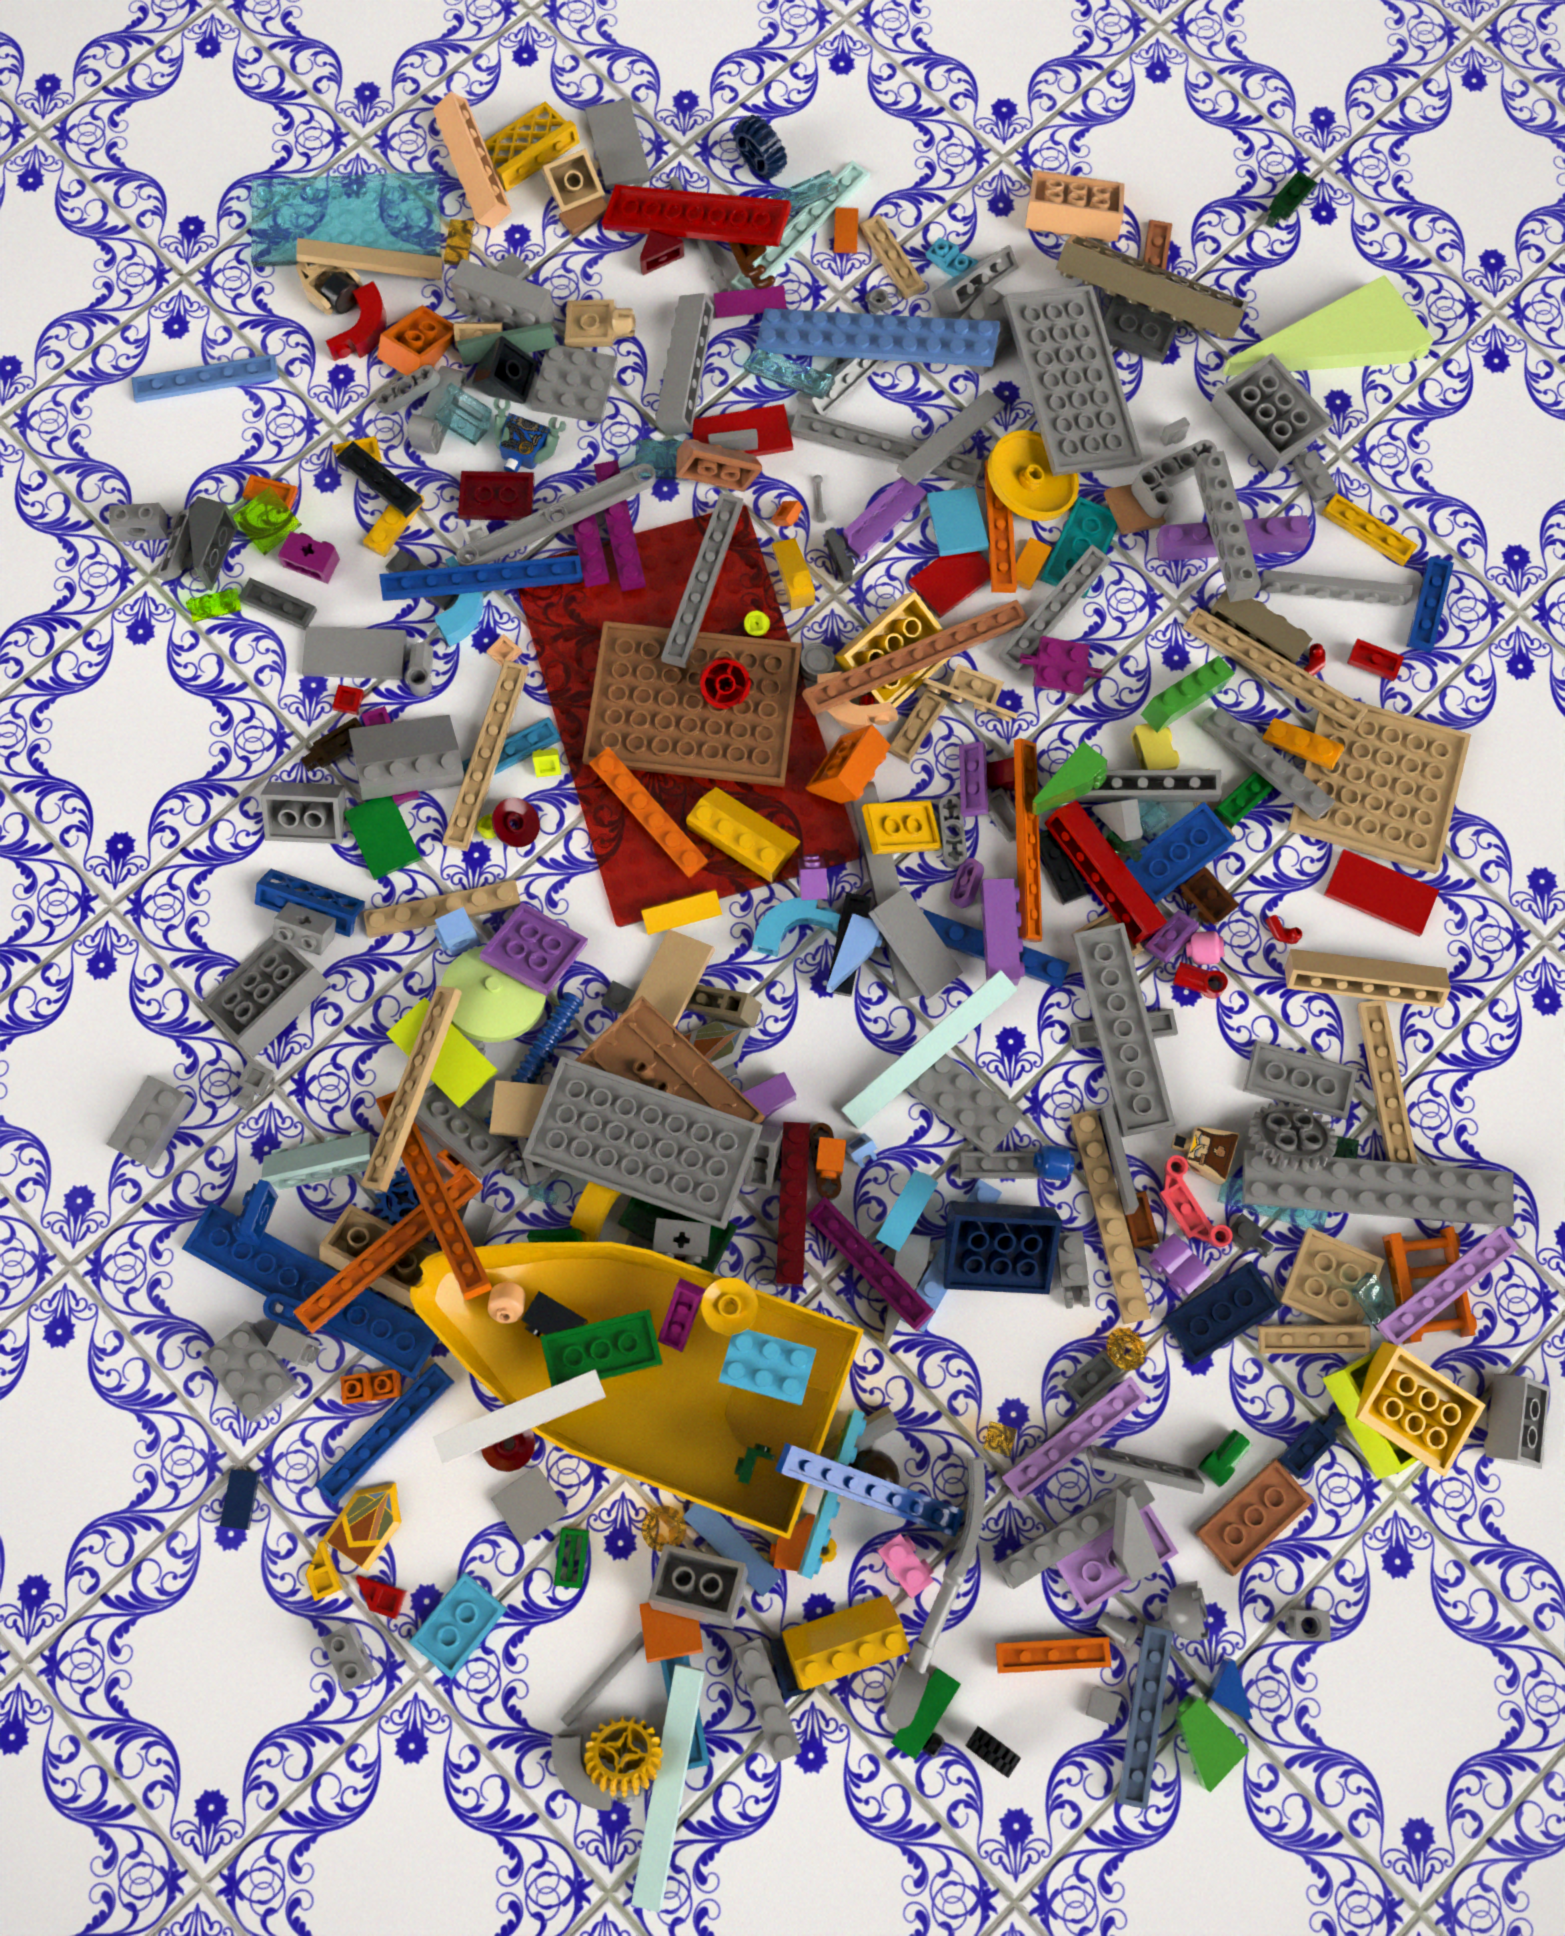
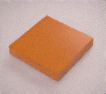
M649 1602L639 1604L647 1663L704 1652L698 1620L652 1609Z

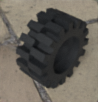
M977 1726L965 1745L979 1758L1007 1778L1010 1777L1021 1760L1020 1756L979 1726Z

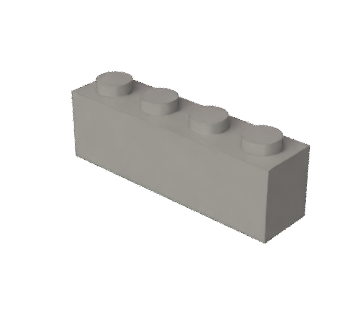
M761 1636L735 1646L734 1651L774 1763L802 1753Z

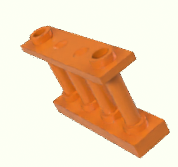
M1454 1226L1440 1230L1441 1237L1405 1241V1239H1402L1401 1232L1391 1233L1382 1237L1396 1308L1415 1294L1412 1292L1411 1286L1413 1279L1437 1276L1460 1258V1238L1455 1233ZM1443 1248L1446 1264L1416 1268L1407 1266L1405 1256L1407 1252ZM1467 1290L1453 1301L1457 1318L1428 1321L1402 1343L1412 1344L1421 1342L1423 1333L1460 1329L1461 1338L1476 1335L1477 1321L1475 1315L1471 1313Z

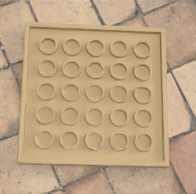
M1359 701L1356 702L1368 708V711L1354 731L1318 711L1313 733L1343 744L1344 750L1332 770L1305 760L1302 774L1333 798L1335 803L1317 821L1294 803L1287 830L1436 874L1440 868L1471 734Z

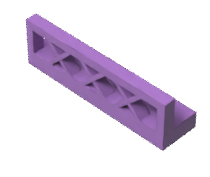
M901 476L843 530L846 548L860 560L927 497V492L918 484L914 486Z

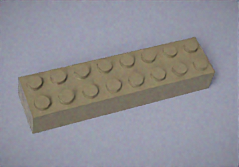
M1075 234L1065 241L1055 268L1061 271L1060 275L1063 277L1082 279V283L1086 286L1092 285L1095 288L1097 285L1104 288V292L1109 295L1117 296L1120 294L1127 297L1126 301L1135 305L1143 303L1148 305V309L1152 312L1159 314L1162 311L1171 314L1170 318L1175 321L1183 322L1186 320L1193 323L1192 327L1201 331L1206 329L1214 331L1215 336L1224 340H1228V337L1234 338L1249 304L1247 301Z

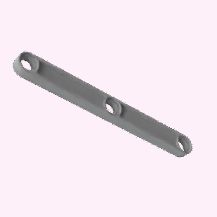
M639 464L475 540L457 551L459 566L488 564L634 496L655 484V470L650 464ZM643 472L651 474V477L647 480L638 478L639 474ZM554 513H561L564 515V517L559 521H554L551 519V516ZM467 554L475 556L474 560L469 563L463 562L462 558Z

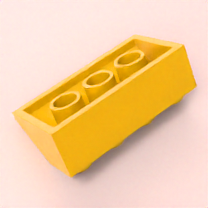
M717 787L704 795L686 818L689 830L771 883L800 844V840Z
M887 1595L781 1632L798 1689L803 1691L911 1651L902 1623Z

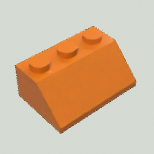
M872 724L840 736L806 786V789L809 792L840 804L851 800H858L863 795V789L866 784L874 778L878 765L886 759V753L891 745Z

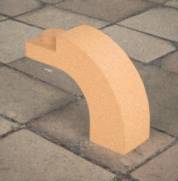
M842 671L817 674V684L842 674ZM849 700L827 710L841 726L850 731H855L871 724L887 725L892 721H898L897 710L891 702L862 706L853 704Z

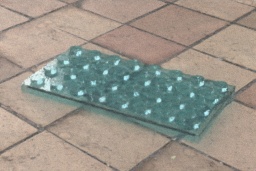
M439 171L252 180L251 262L253 267L298 264L300 261H296L297 238L442 257Z

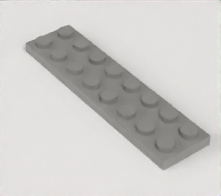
M1119 923L1073 933L1072 937L1122 1137L1175 1126L1125 924Z

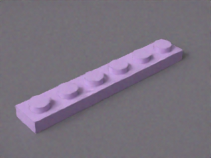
M1502 1226L1497 1227L1375 1326L1390 1344L1398 1346L1519 1249L1518 1245Z
M1131 1376L1004 1474L1001 1479L1017 1500L1022 1499L1148 1398Z

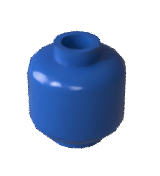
M1046 1144L1042 1146L1039 1152L1034 1154L1033 1167L1037 1168L1038 1175L1043 1179L1063 1181L1068 1175L1073 1173L1075 1165L1074 1155L1070 1154L1069 1149L1065 1146Z

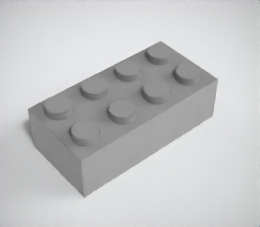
M461 259L450 281L457 310L465 315L479 317L485 322H503V327L507 330L551 322L552 325L555 319L551 292L547 288Z

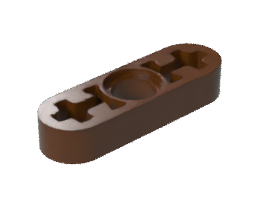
M817 1123L810 1129L809 1141L814 1173L816 1171L818 1154L815 1148H818L819 1138H814L813 1135L817 1134L818 1129H822L823 1133H828L829 1135L826 1138H834L832 1128L826 1123ZM815 1173L819 1196L822 1199L824 1197L829 1200L836 1199L840 1195L842 1188L840 1176L837 1175L836 1179H830L831 1184L836 1185L837 1188L833 1189V1194L829 1195L827 1190H822V1187L826 1185V1178H820L819 1174L821 1173Z

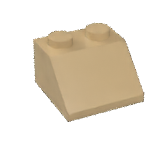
M586 148L542 167L543 176L561 213L605 195Z

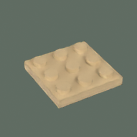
M1308 1227L1304 1233L1279 1302L1327 1324H1362L1385 1260Z

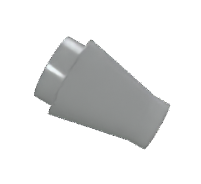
M1104 1611L1096 1625L1121 1649L1125 1647L1130 1650L1140 1632V1629L1134 1626L1135 1623L1112 1616Z

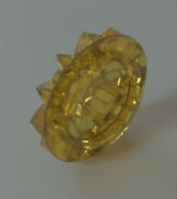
M1130 1327L1115 1329L1110 1333L1106 1342L1107 1353L1111 1361L1117 1367L1127 1371L1136 1370L1142 1366L1148 1354L1145 1350L1146 1341H1142L1139 1337L1140 1332H1134ZM1131 1342L1130 1350L1132 1352L1123 1355L1126 1349L1124 1344Z
M658 1506L647 1513L642 1523L643 1539L655 1551L662 1552L664 1544L678 1547L686 1534L685 1519L678 1510L670 1506ZM660 1516L665 1524H676L668 1531L669 1541H667V1538L662 1533L654 1535L652 1533L660 1527Z

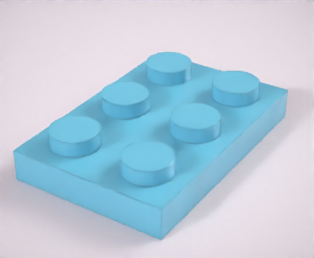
M746 1329L739 1334L731 1336L719 1382L801 1406L817 1349Z

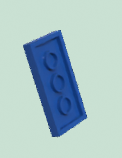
M1203 802L1124 864L1156 905L1235 844L1237 840L1208 805Z

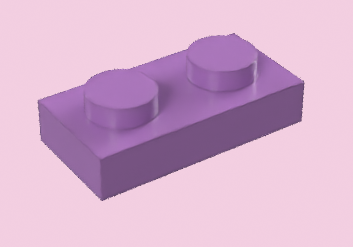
M1178 910L1145 945L1146 952L1167 964L1191 938L1192 934L1199 929L1198 922Z

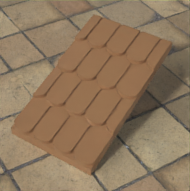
M643 996L635 1001L574 1060L756 1124H760L765 1119V1116Z

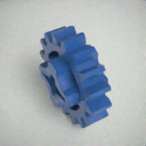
M396 1171V1178H392L387 1193L375 1194V1197L381 1200V1203L375 1205L376 1208L384 1210L380 1217L383 1220L390 1217L388 1224L392 1226L396 1222H400L406 1213L413 1211L421 1204L418 1201L417 1193L407 1172L403 1176L400 1171ZM401 1183H406L404 1187L394 1188ZM396 1195H399L401 1197L408 1196V1198L411 1199L410 1201H412L414 1205L410 1203L407 1204L405 1202L403 1203L402 1201H400V1198H398ZM389 1197L392 1198L393 1206L391 1207L392 1211L389 1209L388 1206Z

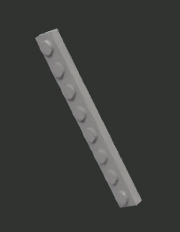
M797 409L791 427V435L898 465L923 445L919 442ZM953 452L930 473L975 486L983 460Z
M724 493L719 494L661 656V660L664 663L683 668L687 666L744 504L743 498Z

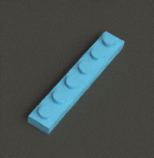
M856 1409L849 1410L834 1461L847 1466L849 1463L853 1464L858 1451V1447H855L857 1436H862L866 1426V1420L863 1419L864 1412ZM824 1489L797 1573L800 1576L812 1579L813 1575H818L823 1558L819 1556L822 1546L826 1547L831 1537V1530L828 1527L831 1518L835 1519L838 1514L840 1502L837 1499L839 1494Z

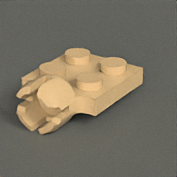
M614 299L567 300L566 347H613V342L616 338L634 336L635 330H632V328H635L636 320L633 309L617 308Z

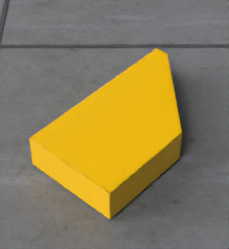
M376 436L354 440L356 444L378 462L382 461ZM353 441L332 445L334 453L339 455Z
M325 1540L319 1542L315 1555L305 1573L314 1601L343 1590Z

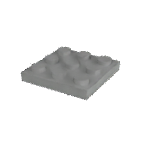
M561 345L546 349L531 402V409L533 411L602 424L618 363L617 356Z

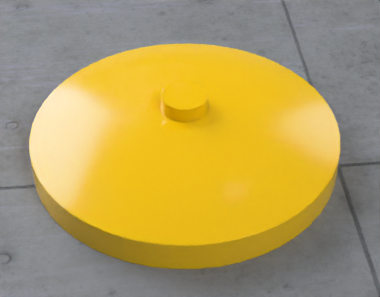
M1029 430L1008 433L991 450L987 464L991 486L998 498L1016 514L1034 521H1050L1066 513L1075 502L1079 491L1078 473L1060 476L1052 475L1041 433Z

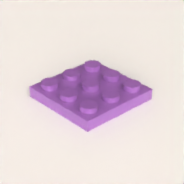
M522 902L480 952L479 959L547 996L586 947L588 938Z

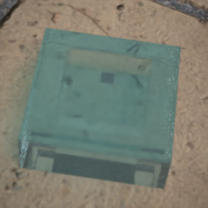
M530 1185L528 1195L531 1199L553 1206L557 1204L559 1196L556 1192Z

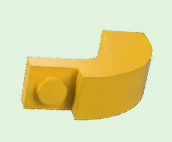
M588 1182L569 1224L572 1226V1229H580L584 1242H598L604 1221L612 1205L622 1193Z

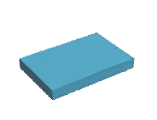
M975 487L927 493V503L940 557L988 550L989 543Z
M464 1572L409 1640V1643L452 1679L508 1608Z

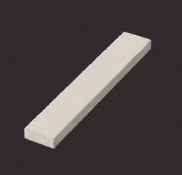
M592 1370L435 1435L433 1440L440 1460L445 1465L601 1400L606 1396L596 1370Z

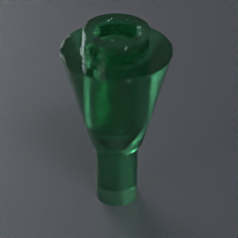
M1113 830L1107 835L1106 840L1116 853L1129 856L1135 862L1141 860L1142 854L1135 849L1131 840L1124 842Z

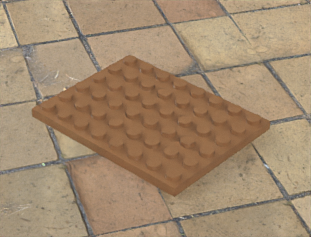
M603 622L582 760L583 764L589 765V762L609 747L627 769L785 787L802 643L698 632L687 666L683 668L664 663L661 660L671 628ZM721 656L733 657L741 662L748 671L751 681L750 691L741 704H736L728 709L716 708L708 703L701 693L699 684L701 671L706 663Z

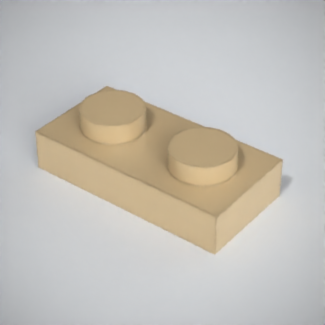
M454 322L455 348H458L457 341L503 332V322Z

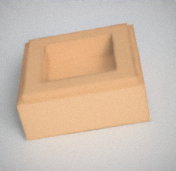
M503 634L487 650V654L499 665L503 666L504 660L514 662L522 654V649Z

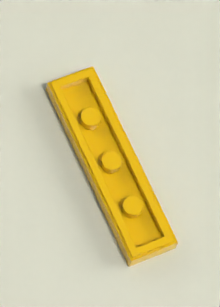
M1335 493L1321 513V515L1402 567L1418 547L1416 543L1338 493Z

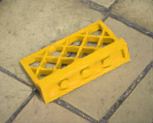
M545 101L484 143L487 150H494L493 156H490L501 186L507 192L542 169L544 165L551 163L579 144L580 140L576 125L571 120L567 122ZM544 112L549 114L548 119H538V116ZM523 126H531L530 131H519V129ZM536 126H547L546 131H535ZM552 126H560L556 130L551 131ZM505 138H513L512 143H501V141ZM528 138V143H517V139ZM533 138H542L533 144ZM499 150H510L509 156H498ZM515 151H523L517 156H514ZM496 163H505L499 168H496Z

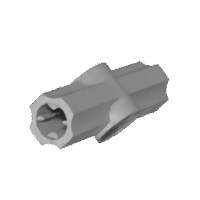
M889 1406L879 1409L864 1419L866 1420L862 1436H857L855 1447H858L857 1453L873 1445L875 1440L899 1427ZM843 1429L840 1430L841 1433L824 1442L820 1456L834 1460Z

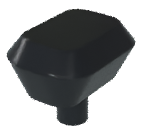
M931 1733L923 1747V1751L930 1757H937L945 1745L944 1738L938 1733Z

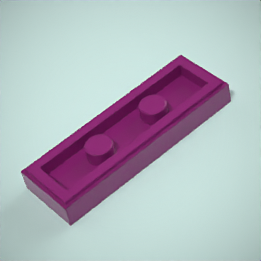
M784 285L767 289L756 288L713 294L716 319L763 314L766 308L787 309Z
M682 1278L679 1279L664 1319L658 1342L683 1352L706 1289Z

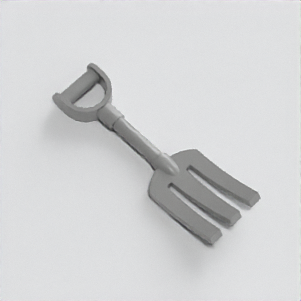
M980 1457L966 1458L968 1468V1499L965 1521L958 1546L944 1571L942 1585L918 1641L915 1640L907 1661L901 1663L884 1700L887 1720L895 1728H906L914 1719L929 1678V1673L925 1671L976 1550L985 1504V1470L983 1458Z

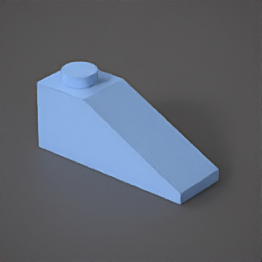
M852 914L830 975L826 992L832 993L873 954L875 947H881L884 936L873 920Z

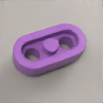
M968 858L959 866L949 896L950 901L959 908H966L975 900L984 874V866L974 858Z

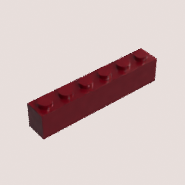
M783 1122L776 1287L803 1288L810 1123Z

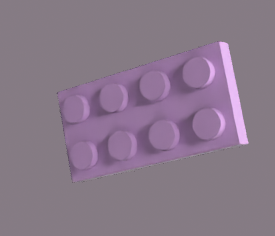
M1148 1504L1139 1510L1160 1563L1163 1564L1179 1552L1150 1505ZM1114 1527L1055 1563L1056 1568L1084 1613L1132 1583L1126 1575L1121 1576L1113 1561L1117 1559L1113 1550Z

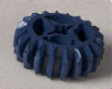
M753 114L738 122L733 130V139L744 162L755 173H758L760 177H764L767 180L778 176L787 165V154L784 152L785 147L781 143L782 140L777 136V132L772 129V125H768L765 119H761L760 116Z

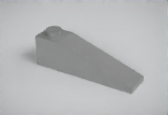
M1008 245L933 291L932 295L940 314L961 311L976 300L988 285L993 287L1016 270L1019 266L1011 246Z
M909 1234L899 1252L895 1250L893 1267L915 1289L927 1266V1262L933 1261L935 1245H930L931 1237ZM887 1303L882 1343L888 1344L901 1318L889 1303Z

